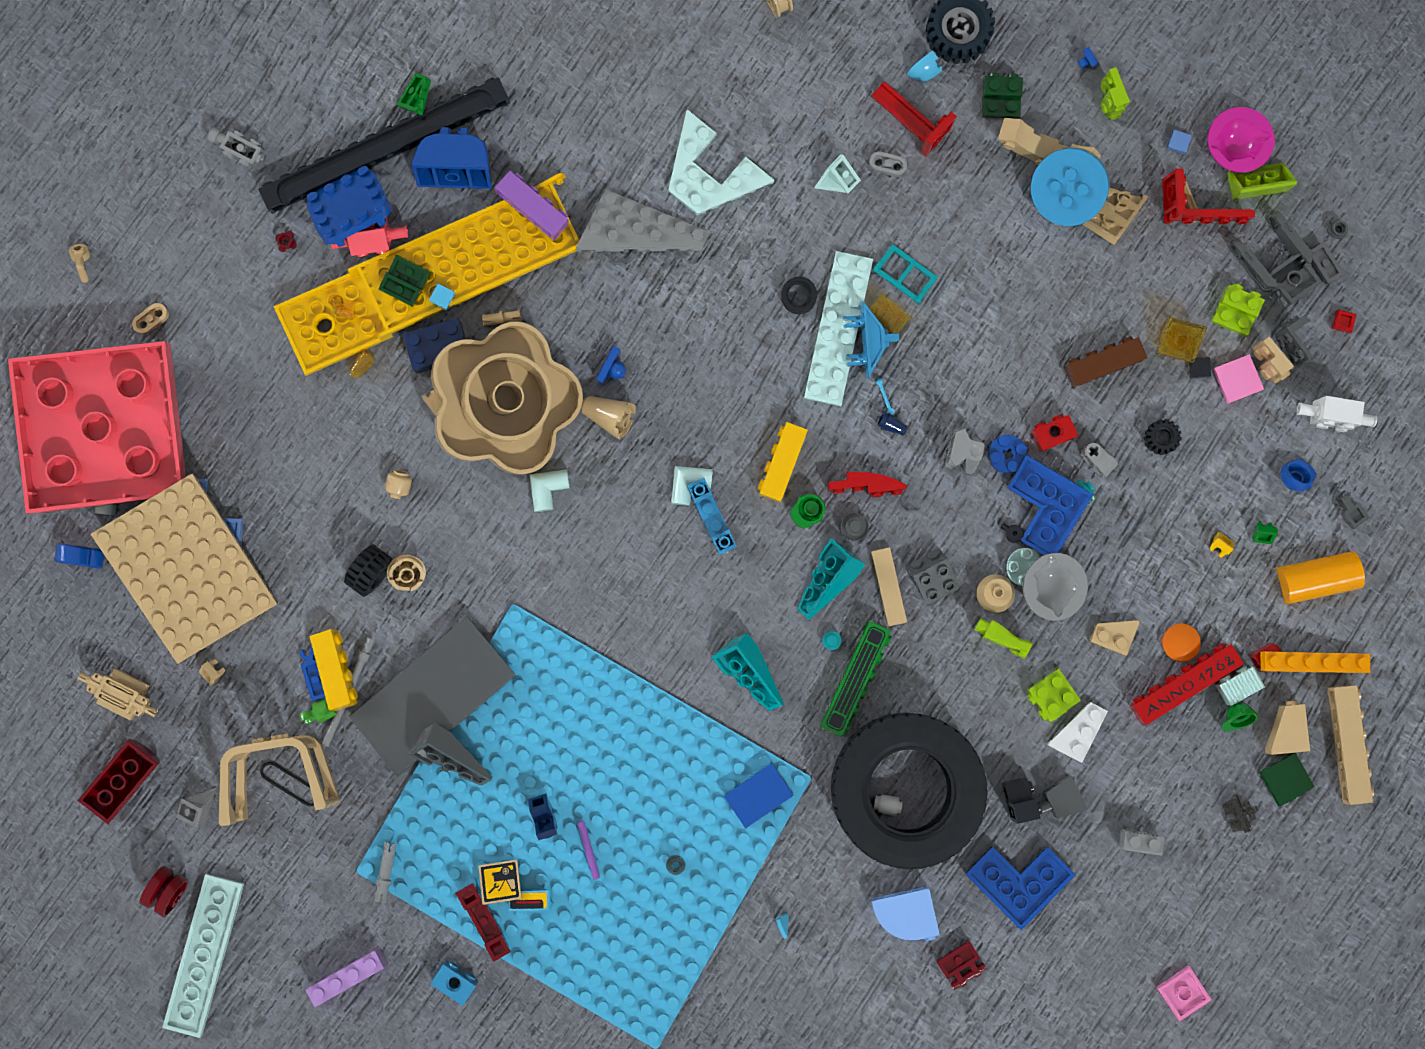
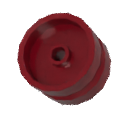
M162 866L148 882L139 903L148 909L154 907V912L164 918L177 905L189 881L181 875L173 877V870Z

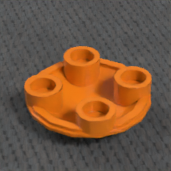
M1182 623L1169 627L1161 639V644L1165 653L1171 659L1183 662L1189 661L1197 655L1200 650L1201 641L1198 632L1192 626Z

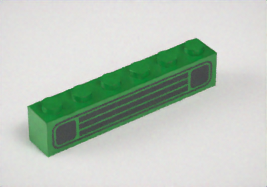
M868 621L820 727L841 737L843 734L848 733L851 727V723H849L851 716L855 717L860 707L857 703L860 698L863 699L868 690L865 686L868 681H872L876 671L873 668L876 663L879 664L884 655L881 651L884 645L888 646L891 640L890 630Z

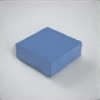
M1173 130L1167 149L1185 155L1192 135Z

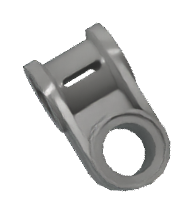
M1090 443L1081 449L1082 459L1102 478H1106L1118 465L1116 459L1097 443ZM1090 449L1094 450L1092 456L1089 455V453L1091 452Z

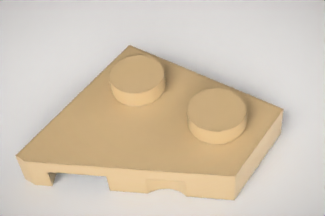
M1140 621L1096 624L1089 642L1127 656Z

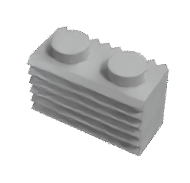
M1121 829L1118 847L1122 850L1162 856L1165 838L1159 834Z

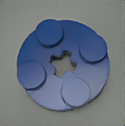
M1013 435L1000 436L991 443L988 449V457L992 467L998 472L1005 474L1017 471L1027 455L1026 445ZM1003 450H1011L1012 458L1008 457L1005 459V455L1002 453Z

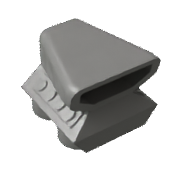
M955 429L950 439L945 467L952 470L962 464L964 472L972 475L977 469L984 452L985 445L981 438L974 436L970 439L965 429Z

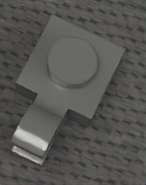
M1347 494L1341 495L1336 499L1338 504L1345 509L1341 515L1351 529L1357 528L1370 518L1359 502L1353 504Z

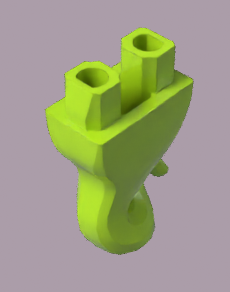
M980 618L974 629L983 635V640L1009 648L1012 654L1023 659L1026 658L1033 644L1029 640L1016 637L994 620H991L989 623Z

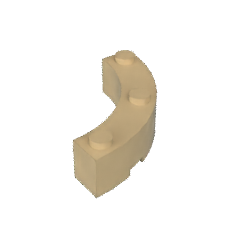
M1004 118L998 140L1004 144V148L1035 161L1036 165H1039L1042 160L1054 151L1068 147L1061 145L1059 140L1045 134L1036 135L1033 133L1034 129L1022 119ZM1075 144L1071 145V147H1077L1088 150L1095 154L1099 159L1101 157L1100 153L1094 147H1086Z

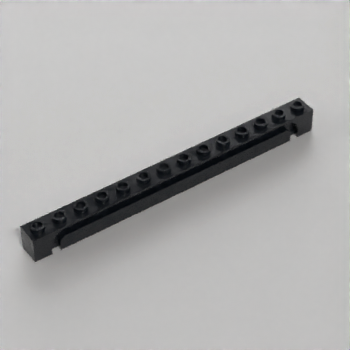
M499 77L490 78L485 81V84L473 86L463 94H455L446 102L436 103L433 108L424 110L422 116L416 114L412 118H404L400 120L399 124L387 126L377 134H369L364 140L352 142L343 150H335L326 158H318L313 164L301 166L291 174H283L274 182H266L258 190L267 209L273 214L307 198L309 193L317 191L325 185L342 178L344 175L358 170L362 166H367L370 169L417 147L424 138L433 134H439L442 127L453 130L510 103Z

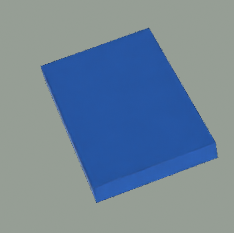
M770 763L725 794L724 798L746 829L794 795L774 765Z

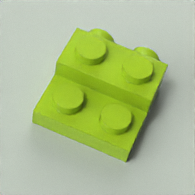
M1117 67L1109 69L1101 81V90L1103 94H1106L1100 104L1103 114H1106L1107 119L1110 118L1111 120L1121 117L1122 112L1126 110L1130 103Z
M1239 284L1228 285L1222 294L1211 322L1247 337L1265 299H1262L1261 294L1258 292L1250 291L1248 293L1243 291L1244 287Z
M1059 668L1026 690L1028 692V700L1032 705L1036 704L1039 708V716L1043 721L1047 720L1050 723L1081 701Z

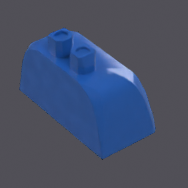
M442 127L439 134L430 135L419 143L411 165L418 187L492 188L487 146L481 139L469 135L468 128H460L458 134H452L450 128Z

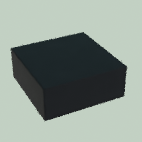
M1210 357L1189 359L1190 378L1211 377Z

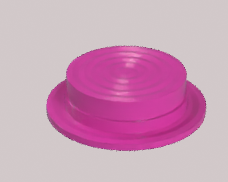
M1235 107L1222 112L1216 117L1209 128L1207 141L1212 157L1220 166L1232 172L1245 173L1258 169L1269 159L1274 149L1275 137L1271 124L1261 113L1251 108Z

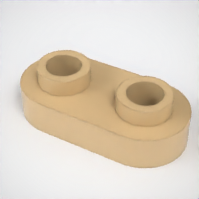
M154 303L134 318L132 322L133 329L143 335L149 334L168 319L169 311L166 306ZM162 311V315L157 317V313ZM146 322L147 326L142 328V324Z

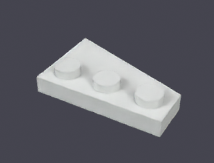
M1089 702L1046 745L1082 763L1108 711Z

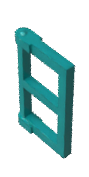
M894 244L891 245L872 270L917 304L921 302L922 298L938 279L936 275ZM893 252L909 263V266L897 281L881 270ZM913 267L930 278L918 295H915L901 284Z

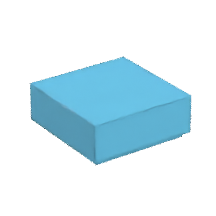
M437 284L429 301L447 310L456 293Z

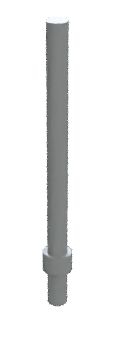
M367 637L362 651L358 653V660L352 672L353 679L351 681L353 688L365 662H368L370 657L369 652L375 641L370 637ZM345 708L336 711L337 715L333 716L322 745L329 747Z

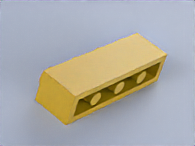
M786 422L785 426L781 425L777 435L781 438L778 444L774 443L771 454L774 455L771 462L767 461L764 469L767 475L765 480H760L757 490H760V496L781 503L806 437L807 429Z
M329 629L309 636L328 709L330 711H338L356 705L358 695L352 685L351 680L353 676L347 666L348 657L346 652L343 651L342 635L338 630Z

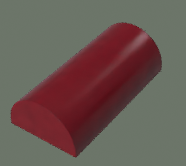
M128 739L77 801L109 825L158 766L160 760L141 743Z

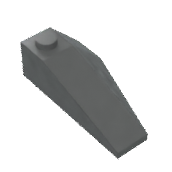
M433 723L425 728L408 753L424 764L430 766L431 763L442 766V771L457 772L460 778L480 786L492 779V776L455 736L440 724Z

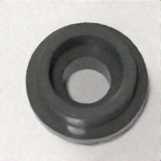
M1342 220L1333 221L1328 228L1330 236L1335 239L1345 237L1348 233V225ZM1335 227L1340 229V233L1335 231Z

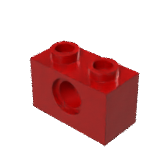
M1063 414L1052 418L1053 422L1046 424L1044 421L1034 425L1035 429L1031 431L1039 453L1078 436L1070 415L1064 417ZM1051 427L1057 429V437L1050 435L1049 429Z

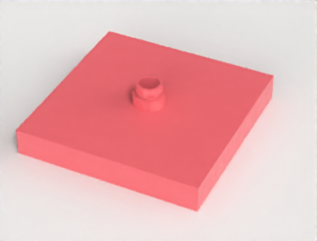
M162 341L8 359L24 503L27 514L147 501L186 477L170 343Z

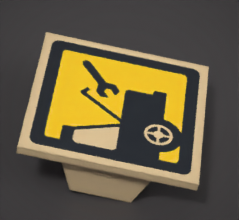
M517 860L478 866L483 905L522 899Z

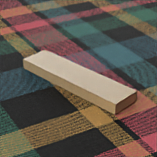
M889 547L871 551L887 625L893 626L906 623L907 619L891 549Z

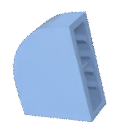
M927 886L870 899L873 912L879 923L895 937L904 940L924 939V941H931L936 939L935 936L940 935L930 890Z

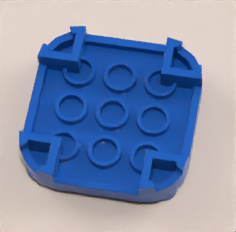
M362 166L358 170L344 175L342 178L307 195V209L318 234L326 245L337 244L338 247L344 246L346 244L343 239L375 223L382 227L386 224V217L389 213L393 212L379 179L367 166Z

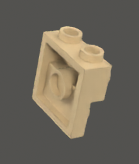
M1270 336L1252 347L1256 358L1264 362L1258 367L1264 379L1270 382L1273 381L1276 384L1291 374L1289 370L1294 367Z

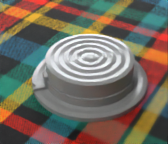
M1049 553L1039 557L1030 565L1023 580V594L1028 607L1036 615L1047 620L1058 621L1071 617L1081 608L1087 596L1088 582L1085 571L1079 562L1066 554Z

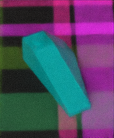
M833 538L829 540L818 557L820 562L817 569L813 570L811 574L813 578L810 586L805 588L797 607L799 612L808 620L850 585L866 565L857 555Z
M748 632L734 638L711 656L724 674L727 676L730 674L738 681L737 685L741 688L742 686L747 688L751 692V696L768 711L784 704L762 653Z

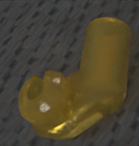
M335 295L331 301L334 313L337 316L353 320L355 311L347 309L343 298Z

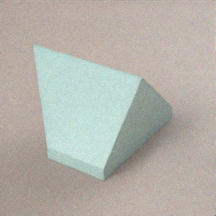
M840 154L827 168L814 188L849 193L861 180L845 156Z

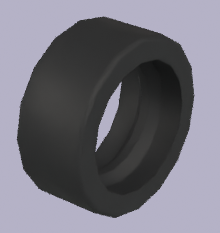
M805 277L789 279L781 291L783 306L793 314L809 312L817 300L815 284ZM795 285L806 286L810 292L809 302L803 306L793 305L788 299L790 288Z

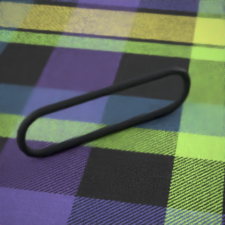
M274 762L264 763L260 770V774L263 779H265L272 785L276 786L280 790L284 791L288 795L292 796L296 800L300 801L304 805L314 806V803L309 804L305 802L304 800L300 799L299 797L284 789L280 785L276 784L272 780L268 779L264 775L263 770L265 766L273 765L310 788V785L308 783L304 782L303 780H301L300 778L293 775L292 773L285 770L284 768H282Z

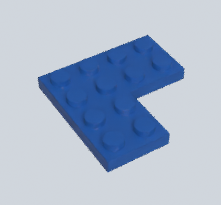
M1026 455L1010 482L1008 489L1038 506L1039 510L1020 541L1043 555L1059 553L1094 494L1031 456Z
M993 846L964 873L1020 930L1076 875L1047 846L1020 873Z

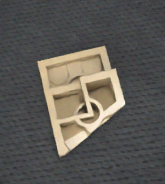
M1110 188L1102 209L1092 219L1083 223V225L1115 245L1146 202L1148 196L1130 195L1131 192Z

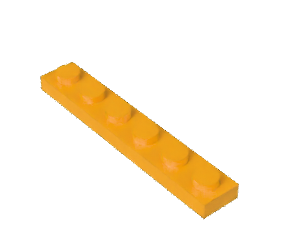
M1261 652V671L1370 673V654Z

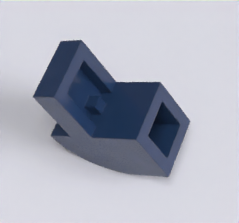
M547 793L528 799L529 811L535 823L538 841L557 835L558 826Z

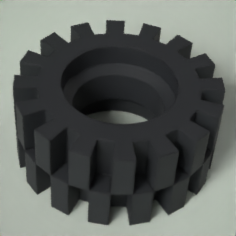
M1160 419L1147 427L1148 429L1144 433L1146 434L1144 440L1147 442L1145 443L1146 447L1149 446L1148 450L1160 455L1176 450L1180 445L1179 441L1182 440V437H1180L1182 433L1181 430L1178 431L1177 429L1179 426L1174 425L1175 422H1169V419ZM1159 430L1168 432L1170 439L1167 444H1160L1156 440V433Z

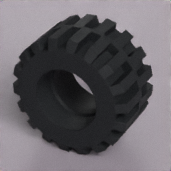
M374 544L368 546L357 556L347 570L344 583L362 597L369 595L387 575V568L393 558Z

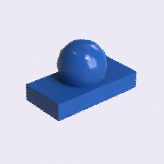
M615 346L612 347L596 378L597 382L603 386L608 376L613 379H621L626 374V366L621 361H617L621 350Z

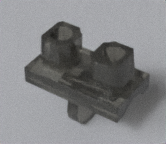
M1238 794L1233 795L1231 800L1226 801L1222 806L1226 815L1236 812L1238 818L1229 821L1232 831L1244 830L1246 833L1251 831V825L1246 815L1253 821L1256 819L1254 812L1259 809L1257 806H1251L1249 800L1243 802L1244 809Z

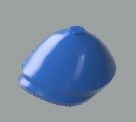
M1295 459L1286 463L1281 468V480L1292 491L1308 490L1316 478V472L1313 467L1302 459Z

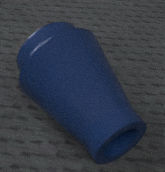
M884 412L877 426L881 427V430L901 436L904 435L907 429V425L903 424L891 413L887 414Z

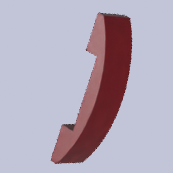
M471 883L455 893L464 910H467L493 962L510 953L509 945L487 904H482V895L476 886Z

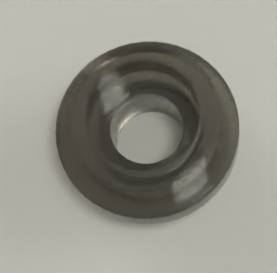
M673 855L668 858L666 869L672 875H679L685 869V861L681 856ZM674 861L679 862L680 866L678 868H673L672 863Z

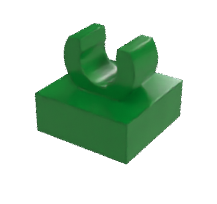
M1259 521L1252 535V540L1256 543L1272 544L1278 534V529L1273 527L1271 522L1267 526H1263L1262 522Z

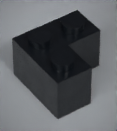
M1023 777L1002 782L1011 821L1020 824L1041 819V804L1032 798L1031 793L1034 792L1032 782L1028 781V778Z

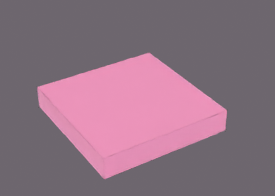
M1250 354L1213 368L1227 404L1264 390Z
M1186 966L1156 987L1179 1022L1212 1000L1190 966Z

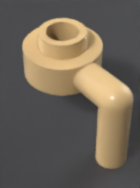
M75 244L70 248L69 254L72 261L76 262V268L81 281L86 283L89 281L84 262L90 258V252L86 245Z

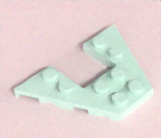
M687 110L668 189L670 194L698 216L709 209L717 208L721 204L733 201L747 193H752L759 188L774 183L775 180L747 157L740 162L722 185L697 166L694 161L716 137L717 133Z

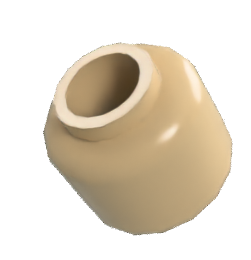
M395 469L394 472L388 474L385 490L390 493V497L401 499V496L409 494L412 478L408 476V472Z

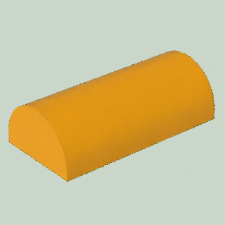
M1354 551L1276 567L1285 605L1362 589L1365 584L1364 568L1359 556Z

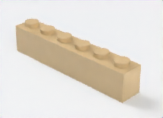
M1357 685L1327 687L1343 804L1373 803L1374 789L1370 784L1372 773L1367 762L1369 751L1365 747L1366 730L1362 724L1364 713L1362 708H1360L1359 702L1361 700V692Z

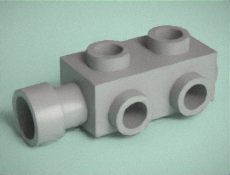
M213 127L209 132L208 140L214 144H220L219 148L223 151L222 154L230 159H233V157L239 159V163L247 168L250 166L257 168L258 164L260 165L265 157V152L260 148L261 144L253 139L250 142L245 140V136L238 131H234V133L228 131L227 134H224L222 130Z

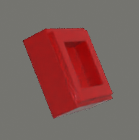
M1339 309L1336 310L1332 329L1352 333L1357 314Z

